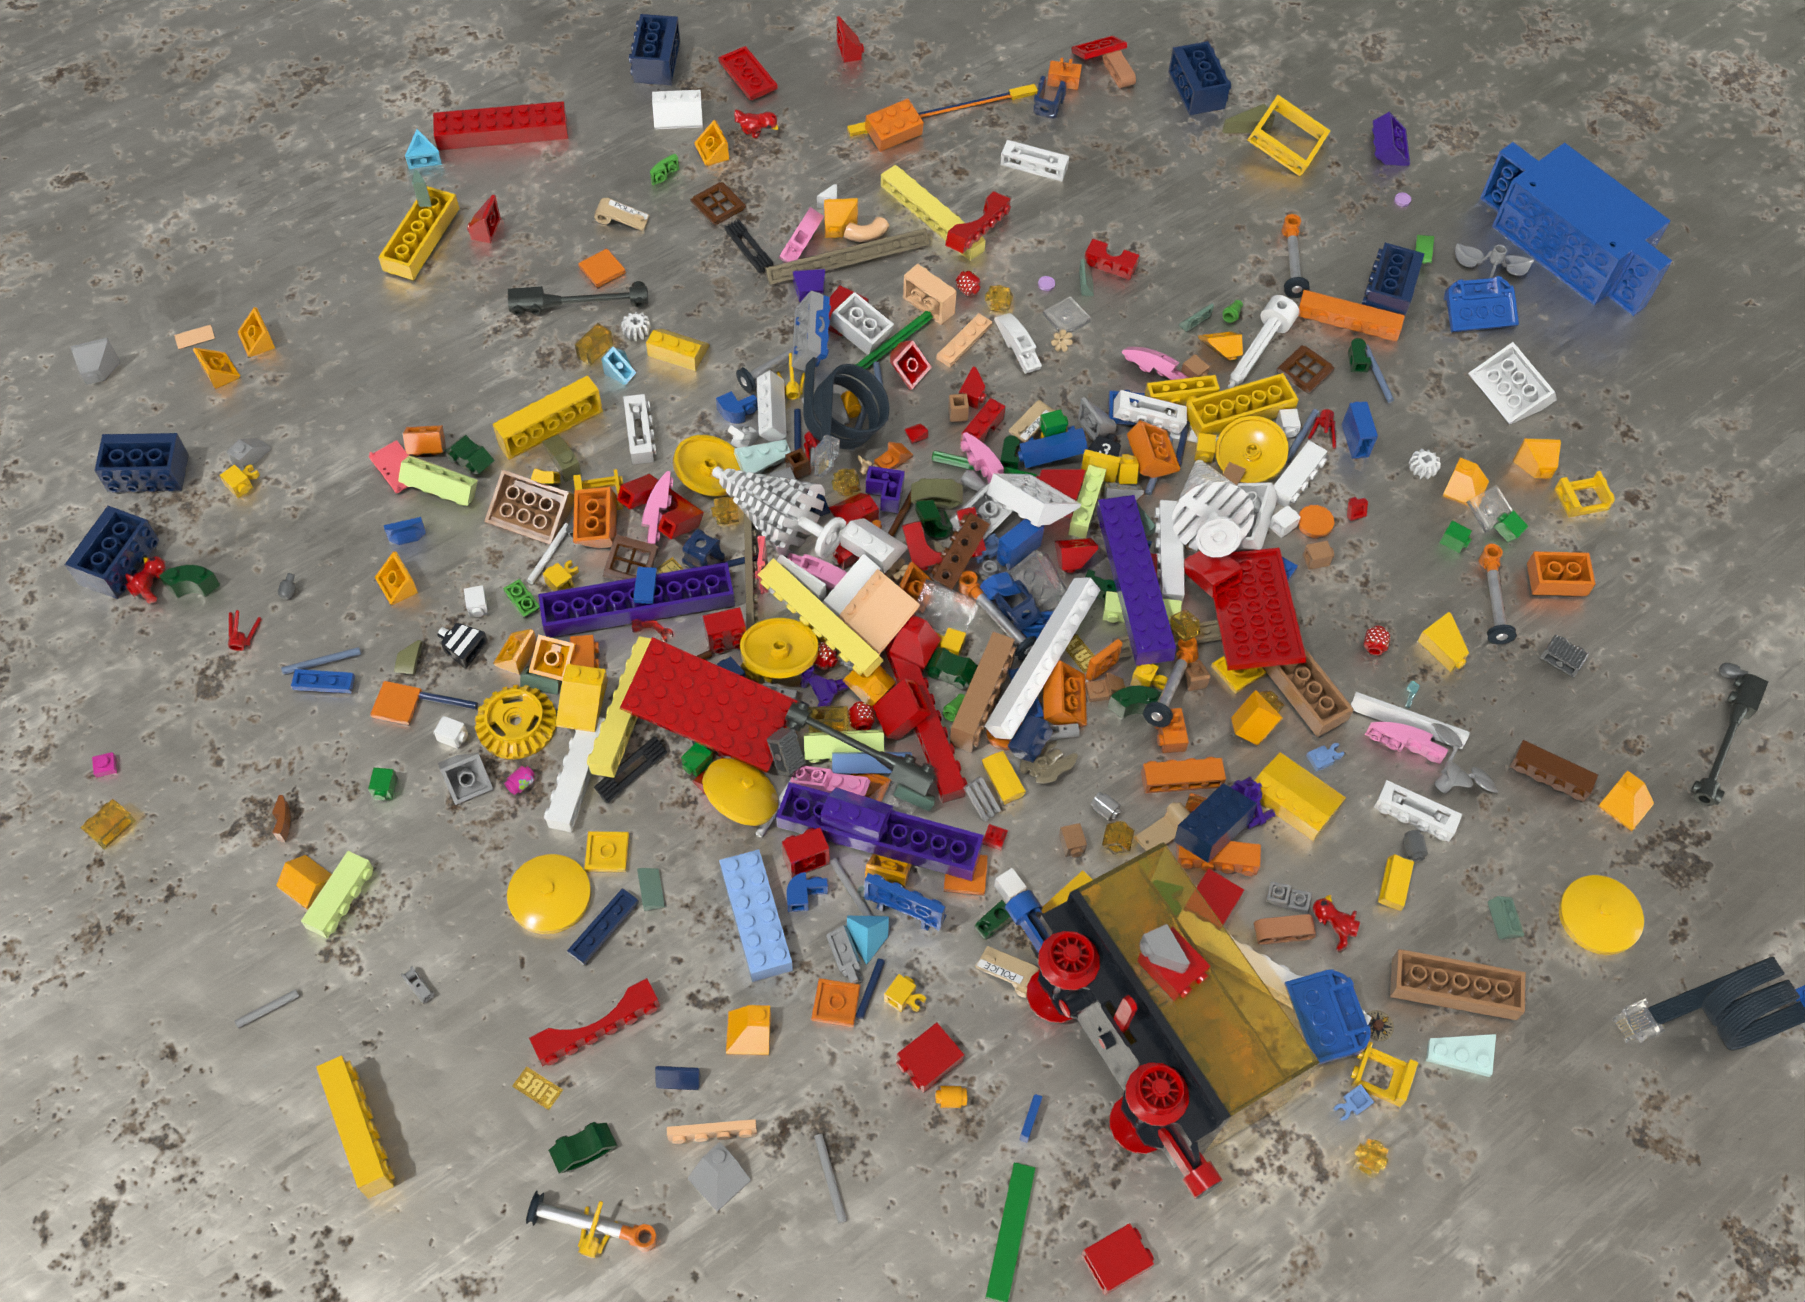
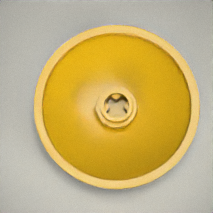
M1260 416L1242 417L1228 424L1220 433L1215 447L1217 464L1222 473H1224L1229 462L1246 469L1240 483H1266L1274 479L1283 470L1289 453L1288 441L1283 430L1275 422Z
M695 435L684 439L677 446L673 456V468L681 482L693 491L707 496H723L728 494L726 489L719 484L720 479L712 475L715 467H720L724 471L728 468L735 469L736 471L741 470L734 455L735 448L728 442L710 435Z
M770 618L752 625L743 634L740 642V654L744 664L759 675L769 678H789L803 673L813 665L818 655V640L808 626L797 620Z
M723 758L711 763L703 775L702 784L708 800L720 813L737 823L750 826L765 824L778 809V795L774 786L762 772L736 759Z
M558 854L541 855L525 862L514 873L507 889V903L512 916L523 928L537 934H555L569 929L583 917L591 900V886L585 870L573 859Z
M1588 875L1578 878L1566 888L1560 898L1559 917L1563 928L1574 942L1588 951L1602 955L1618 954L1634 945L1642 934L1644 915L1641 905L1636 896L1625 885L1615 879L1601 875Z

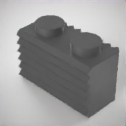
M1554 635L1540 658L1570 676L1575 677L1589 656V653L1585 652L1583 648L1568 642L1566 638Z
M780 728V730H777V732H774L772 736L767 738L777 772L781 775L790 776L806 763L803 758V751L799 747L798 735L794 729Z

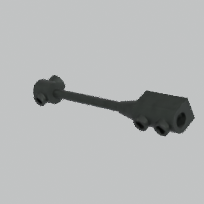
M641 281L634 282L632 287H629L630 292L563 297L544 294L543 286L508 288L509 311L513 312L516 316L522 315L523 311H530L532 314L537 315L541 310L562 305L563 303L630 299L631 304L641 308L645 303H648L647 286Z
M1744 674L1742 677L1738 676L1734 681L1733 687L1737 688L1736 692L1731 691L1727 698V701L1731 702L1729 727L1708 778H1702L1700 781L1696 780L1691 788V791L1695 792L1694 799L1698 803L1711 806L1713 804L1718 805L1722 800L1725 791L1720 789L1721 785L1716 780L1736 729L1744 718L1750 719L1757 712L1769 681L1753 674Z
M801 700L798 703H792L785 717V720H787L785 725L787 727L800 731L801 728L803 729L808 724L875 758L879 763L892 771L889 779L924 797L926 796L937 774L933 772L934 767L932 765L923 763L921 766L915 763L916 758L910 754H905V757L882 751L879 752L810 717L812 711L808 709L810 706L808 703Z

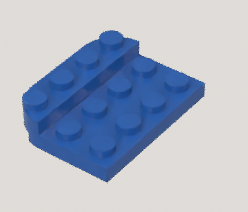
M1501 276L1466 281L1461 279L1445 290L1444 301H1447L1451 332L1515 327L1519 325L1513 285L1510 286Z
M868 873L865 878L864 897L866 900L877 903L876 909L883 912L886 906L921 920V929L928 931L929 927H933L940 931L947 916L945 914L946 906L940 901L927 899L921 893L906 890L899 883L894 882L892 884L885 881L882 876L877 874L871 875Z
M1329 969L1284 983L1314 1066L1351 1055L1356 1056L1365 1050L1370 1040L1371 1029L1370 1025H1367L1353 987L1354 983L1350 977L1348 978L1343 973L1334 971V969Z

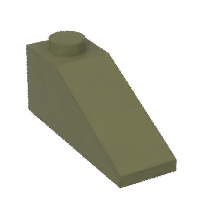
M1264 103L1225 119L1222 132L1224 134L1252 133L1268 107ZM1273 112L1261 130L1265 131L1272 128L1275 119Z
M559 434L542 441L565 482L574 479L573 475L581 474L577 458Z

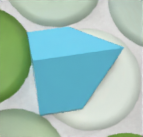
M416 129L405 154L408 168L414 169L442 165L438 149Z
M613 346L601 358L604 374L624 385L636 374L626 352Z
M847 915V928L853 944L866 965L888 938L889 916Z

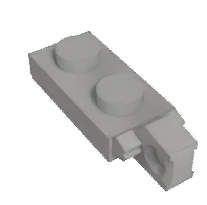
M843 925L826 934L839 971L845 977L848 976L850 983L858 984L863 981L859 971L862 969L861 962L847 926Z

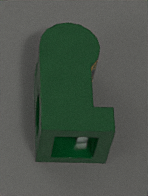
M1361 338L1353 339L1348 350L1350 372H1368L1372 363L1371 357H1366V342Z
M1009 435L1004 439L1000 462L1004 467L1018 470L1019 457H1015L1019 450V439L1016 436Z
M1088 569L1085 578H1091L1100 589L1096 598L1105 600L1106 591L1117 592L1113 580H1104L1094 576L1095 571Z
M1003 900L998 902L974 926L985 940L1013 921L1005 909L1006 904Z

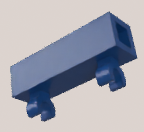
M1075 426L1067 427L1068 432L1033 440V437H1031L1027 442L1020 444L1021 451H1018L1020 462L1024 461L1025 468L1084 454L1085 449L1088 450L1083 428L1075 430Z

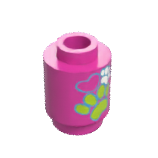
M520 766L506 778L507 781L504 785L513 795H516L535 781L533 778L535 774L528 766Z

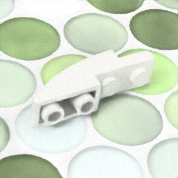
M1011 313L995 317L994 320L1008 348L1012 347L1024 373L1041 369L1042 365L1035 353L1037 347L1019 320Z

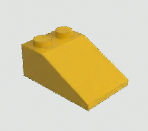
M566 665L560 692L556 727L590 732L596 731L608 684L606 669Z

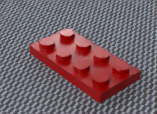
M746 46L718 57L719 63L750 101L778 89L777 83Z

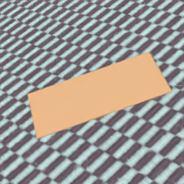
M211 324L174 335L178 349L215 339Z

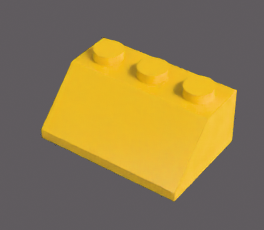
M665 329L653 330L646 341L649 357L693 371L697 370L710 346L709 343Z

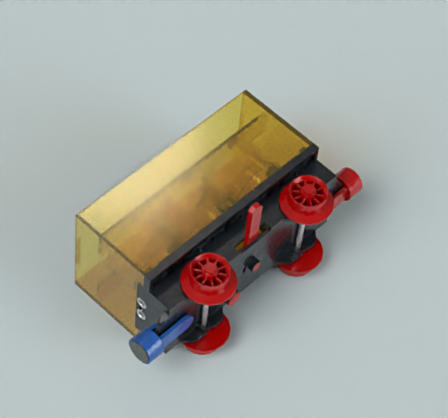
M1164 842L1071 891L1066 902L1046 913L1041 912L1043 909L1042 905L1032 890H1026L1015 895L1007 902L1005 909L1014 923L1020 925L1032 943L1030 948L1036 955L1040 967L1031 976L1027 985V1000L1030 1008L1038 1017L1048 1022L1063 1023L1073 1018L1077 1019L1124 1090L1123 1096L1113 1105L1109 1115V1127L1114 1139L1124 1149L1133 1153L1147 1154L1158 1149L1163 1150L1174 1169L1178 1167L1184 1175L1182 1181L1194 1199H1200L1220 1186L1223 1179L1212 1162L1205 1160L1203 1154L1287 1104L1318 1066L1319 1060ZM1166 924L1169 928L1174 927L1211 966L1207 972L1208 978L1202 984L1198 985L1195 983L1191 987L1193 990L1184 999L1180 996L1175 1001L1137 962L1141 953L1140 941L1143 935Z

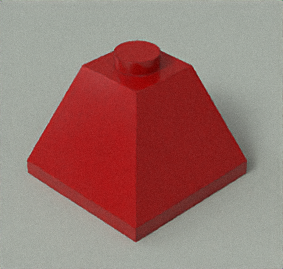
M837 16V44L843 63L862 60V53H864L863 43H860L858 36L842 18Z
M491 195L473 216L472 221L468 223L467 231L470 234L471 240L491 243L501 220L496 195Z
M913 340L900 342L890 353L891 365L909 390H912L932 368Z
M864 493L856 494L829 507L833 516L843 518L846 521V525L850 521L866 519L871 523L874 520H879L878 506L870 495Z
M1092 538L1055 541L1059 567L1064 572H1075V569H1081L1098 550V545Z
M913 614L899 630L890 653L925 669L941 638L926 620Z

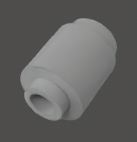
M1099 792L1091 802V805L1094 807L1093 809L1108 821L1111 819L1115 820L1121 813L1119 809L1121 805L1106 793Z

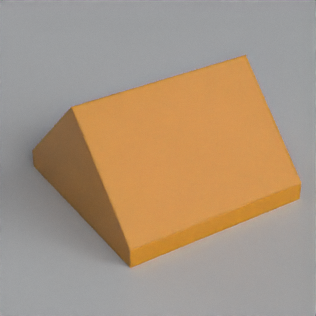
M713 120L694 142L706 166L729 160L728 142L717 121Z
M254 307L237 331L249 357L275 349L258 308Z
M194 347L193 351L215 389L239 379L240 375L226 352Z
M393 551L375 576L390 605H394L418 593L413 579L396 551Z
M527 629L511 633L493 664L520 675L535 650L537 639L534 631Z
M1257 690L1248 697L1231 717L1235 734L1255 745H1259L1283 719Z
M872 854L866 864L865 878L868 873L871 875L877 874L892 884L894 882L901 884L905 889L912 864Z
M303 855L285 862L276 886L308 910L332 874L307 855Z

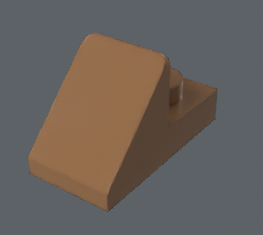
M1201 660L1189 663L1184 672L1187 677L1188 691L1207 688L1210 674Z
M1106 673L1105 680L1086 682L1085 688L1089 703L1110 700L1112 694L1125 688L1123 679L1111 673Z

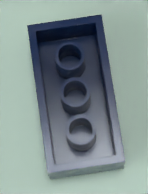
M1223 783L1178 824L1174 842L1208 863L1253 820L1257 803Z

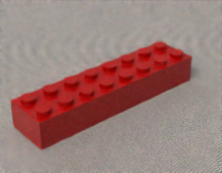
M564 101L433 113L434 139L438 150L568 139Z

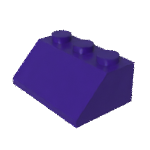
M1390 111L1373 120L1372 131L1375 138L1373 142L1376 148V158L1385 165H1410L1405 127Z
M836 787L826 799L821 811V822L824 825L880 842L893 805Z

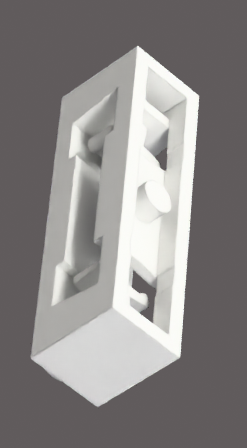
M1007 140L1001 153L1000 165L1063 181L1068 169L1069 156ZM1012 159H1016V163H1012ZM1051 169L1056 170V174L1049 172H1051Z
M1120 390L1114 399L1113 417L1138 423L1141 420L1172 433L1180 434L1187 424V407ZM1129 398L1139 400L1138 404L1136 401L1130 402ZM1166 408H1170V409H1174V410H1177V411H1176V413H1171V410H1168V411H1165V410H1166Z
M645 394L624 396L632 465L654 462L653 455L657 453L656 446L651 443V440H655L653 429L649 428V426H653L652 417L647 413L651 411L650 402L646 401ZM636 419L642 420L644 441L643 439H636L634 424Z
M1388 780L1383 785L1374 805V808L1378 809L1381 813L1389 814L1400 822L1411 824L1420 831L1428 832L1435 835L1436 838L1448 842L1455 834L1462 817L1461 813ZM1394 791H1397V792H1399V793H1401V794H1403V795H1406V797H1403V796H1401V795L1395 793ZM1437 810H1439V811H1441V812H1443V813H1445V814H1447V815H1450V817H1448V816H1446V815H1443V814L1437 812Z

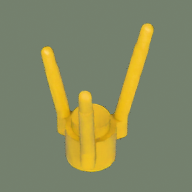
M789 353L790 381L786 386L784 384V391L788 399L794 400L803 395L802 389L805 373L801 375L800 384L794 381V369L791 367L792 353ZM777 371L776 374L782 378L780 372Z
M603 1201L598 1203L589 1235H586V1229H581V1236L577 1246L579 1247L578 1253L591 1258H595L597 1253H602L604 1245L610 1238V1236L605 1235L599 1244V1239L593 1237ZM588 1206L585 1207V1210H584V1214H585V1215H588V1214H589V1207H588Z

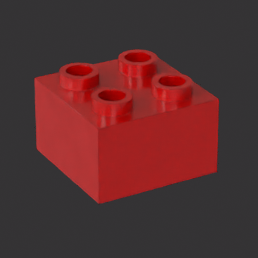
M740 607L703 615L705 636L711 654H720L726 650L740 649L742 636L746 632Z
M820 827L817 829L810 828L803 834L791 835L782 841L783 859L791 878L800 873H808L830 865L829 846Z

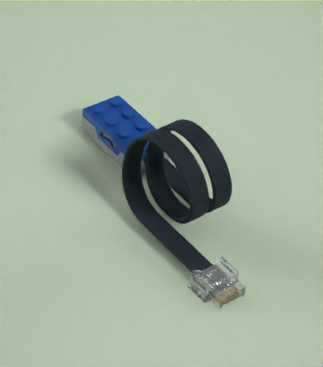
M810 291L795 308L791 367L805 371L803 417L810 433L820 441L816 447L811 448V465L815 466V476L823 478L834 468V460L839 456V449H854L862 446L885 425L889 417L890 407L887 393L880 381L868 370L854 364H842L836 367L816 388L814 393L815 367L817 368L820 360L826 359L829 353L827 343L829 340L828 327L830 325L829 312L831 305H829L830 297ZM846 375H850V376H853V377L857 378L858 380H860L861 382H863V383L870 389V391L873 393V395H874V397L876 398V401H877V403H878L879 413H878V408H877L876 402H875L874 398L872 397V395L870 394V392H869L860 382H858L857 380H855V379H853V378H851V377H849V376H846ZM833 384L848 389L862 402L868 415L869 429L850 428L832 417ZM813 407H814L815 414H816L818 420L820 421V423H821L822 425H820V424L818 423V421L816 420L815 415H814V412H813Z
M1772 956L1648 1007L1649 1002L1647 999H1642L1626 1006L1622 1010V1014L1615 1016L1612 1020L1615 1021L1626 1043L1636 1039L1643 1043L1661 1035L1665 1031L1661 1024L1702 1008L1712 1025L1717 1026V1033L1729 1050H1737L1800 1024L1805 1031V985L1794 989L1790 980H1784L1738 998L1751 989L1785 974L1777 960H1775V957ZM1788 1004V1007L1783 1008L1767 1016L1759 1018L1774 1009H1777L1781 1006Z

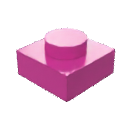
M113 752L92 757L93 774L96 778L117 773L116 756Z

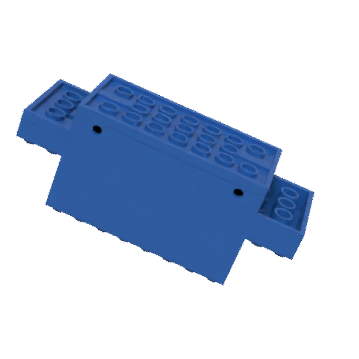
M1514 142L1499 152L1480 197L1481 200L1498 212L1492 227L1594 306L1608 296L1633 316L1645 308L1672 263L1670 258L1656 249L1671 220L1565 142L1539 161Z

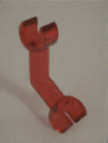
M655 620L631 621L632 632L636 633L643 629L653 628L661 635V640L666 643L667 638L664 636L665 634L673 637V631L670 628L662 627Z

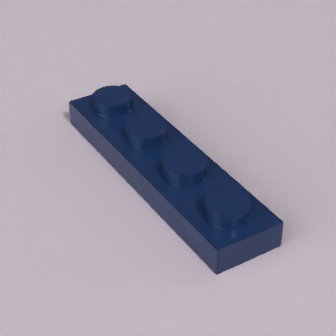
M622 888L567 950L568 954L582 965H585L639 903L638 899Z

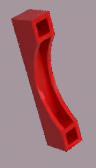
M993 191L986 197L983 209L984 215L978 220L954 225L948 231L945 246L963 254L975 242H978L980 237L986 235L988 230L993 228L998 221L1000 222L1005 215H1008L1011 209V199Z
M646 978L628 987L617 1006L597 1022L576 1029L559 1030L547 1028L529 1037V1040L542 1067L545 1065L550 1066L555 1064L559 1060L558 1058L564 1055H572L579 1050L578 1048L584 1045L594 1044L601 1036L605 1034L611 1035L625 1024H633L644 1014L650 1015L660 1007V1004Z

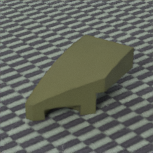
M417 640L397 653L395 673L415 675L417 659L421 655L423 641Z

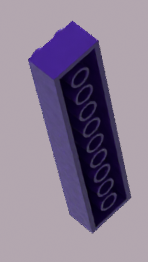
M1135 495L1100 499L1097 505V516L1135 664L1139 666L1174 661L1176 645Z
M728 562L657 574L653 604L634 603L636 578L538 594L545 636L555 637L735 606Z
M791 782L788 783L776 816L778 828L803 834L810 828L817 829L820 827L826 841L972 881L982 850L984 835L892 810L881 840L876 842L822 824L821 811L830 793Z

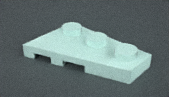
M785 439L736 448L734 455L741 471L761 474L764 472V469L770 466L774 467L785 461V454L791 451Z
M1496 1034L1430 1038L1427 1045L1426 1061L1490 1077L1493 1073Z

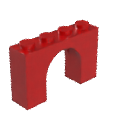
M649 473L624 483L620 487L617 501L628 509L647 504L649 496L659 480ZM669 488L668 495H671V504L667 506L669 512L662 515L658 530L672 540L698 528L704 512Z
M975 507L957 510L958 523L963 515H968L969 512L977 516ZM921 521L902 525L911 562L922 571L928 570L930 565L939 564L942 560V557H940L942 552L934 551L927 545ZM983 538L972 557L983 555L982 551H986Z

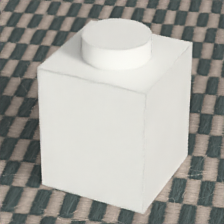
M1297 409L1279 410L1276 419L1277 425L1283 430L1287 438L1297 437L1301 427Z
M1287 505L1272 516L1269 527L1280 538H1283L1297 527L1301 517Z
M483 585L465 588L464 595L469 617H481L489 614Z
M445 716L441 718L434 730L437 741L457 749L468 737L464 723Z
M1013 868L995 878L994 887L1006 903L1015 895L1026 891V885Z

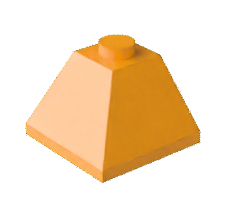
M858 198L824 199L825 238L843 237L849 223L858 224Z
M1229 331L1198 335L1199 340L1219 355L1227 357V360L1237 359V356L1243 355L1242 334Z
M1524 438L1513 462L1534 478H1552L1558 468L1561 440Z
M1460 457L1443 496L1477 510L1489 480L1478 464Z
M538 635L529 672L562 681L566 665L571 664L576 644Z
M880 665L868 678L863 673L859 675L852 670L842 680L864 703L871 706L896 683Z
M1627 770L1598 807L1630 831H1633L1653 806L1654 802L1645 783Z
M747 1005L728 1011L726 1054L769 1055L771 1007L769 1005Z

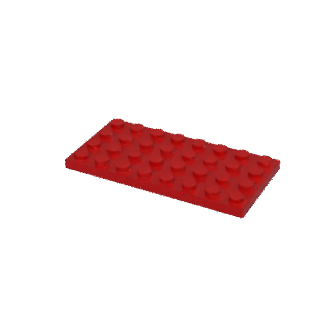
M1280 547L1232 552L1228 556L1243 568L1242 581L1213 598L1227 671L1306 663V654Z
M652 637L622 701L620 710L767 773L773 761L767 738L772 736L777 730H780V728H787L785 725L787 722L785 720L786 714L792 703H797L798 700Z

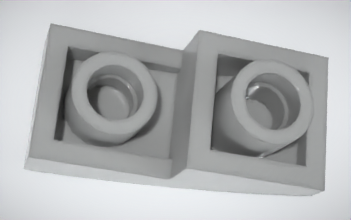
M1270 882L1267 902L1295 912L1309 913L1312 899L1311 892L1291 889V885Z

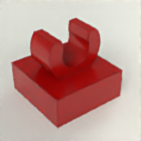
M1352 497L1348 499L1347 518L1350 521L1367 516L1368 501L1365 498L1357 499V497Z
M989 824L983 838V845L1001 851L1008 830Z

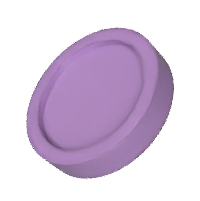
M1401 192L1396 194L1394 201L1398 206L1407 207L1411 203V197L1407 193Z
M1043 276L1039 279L1038 286L1043 291H1051L1055 287V280L1052 277Z

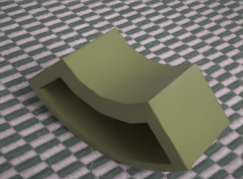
M922 478L911 484V502L916 504L917 501L934 500L936 507L951 510L963 503V485L955 482L954 479Z

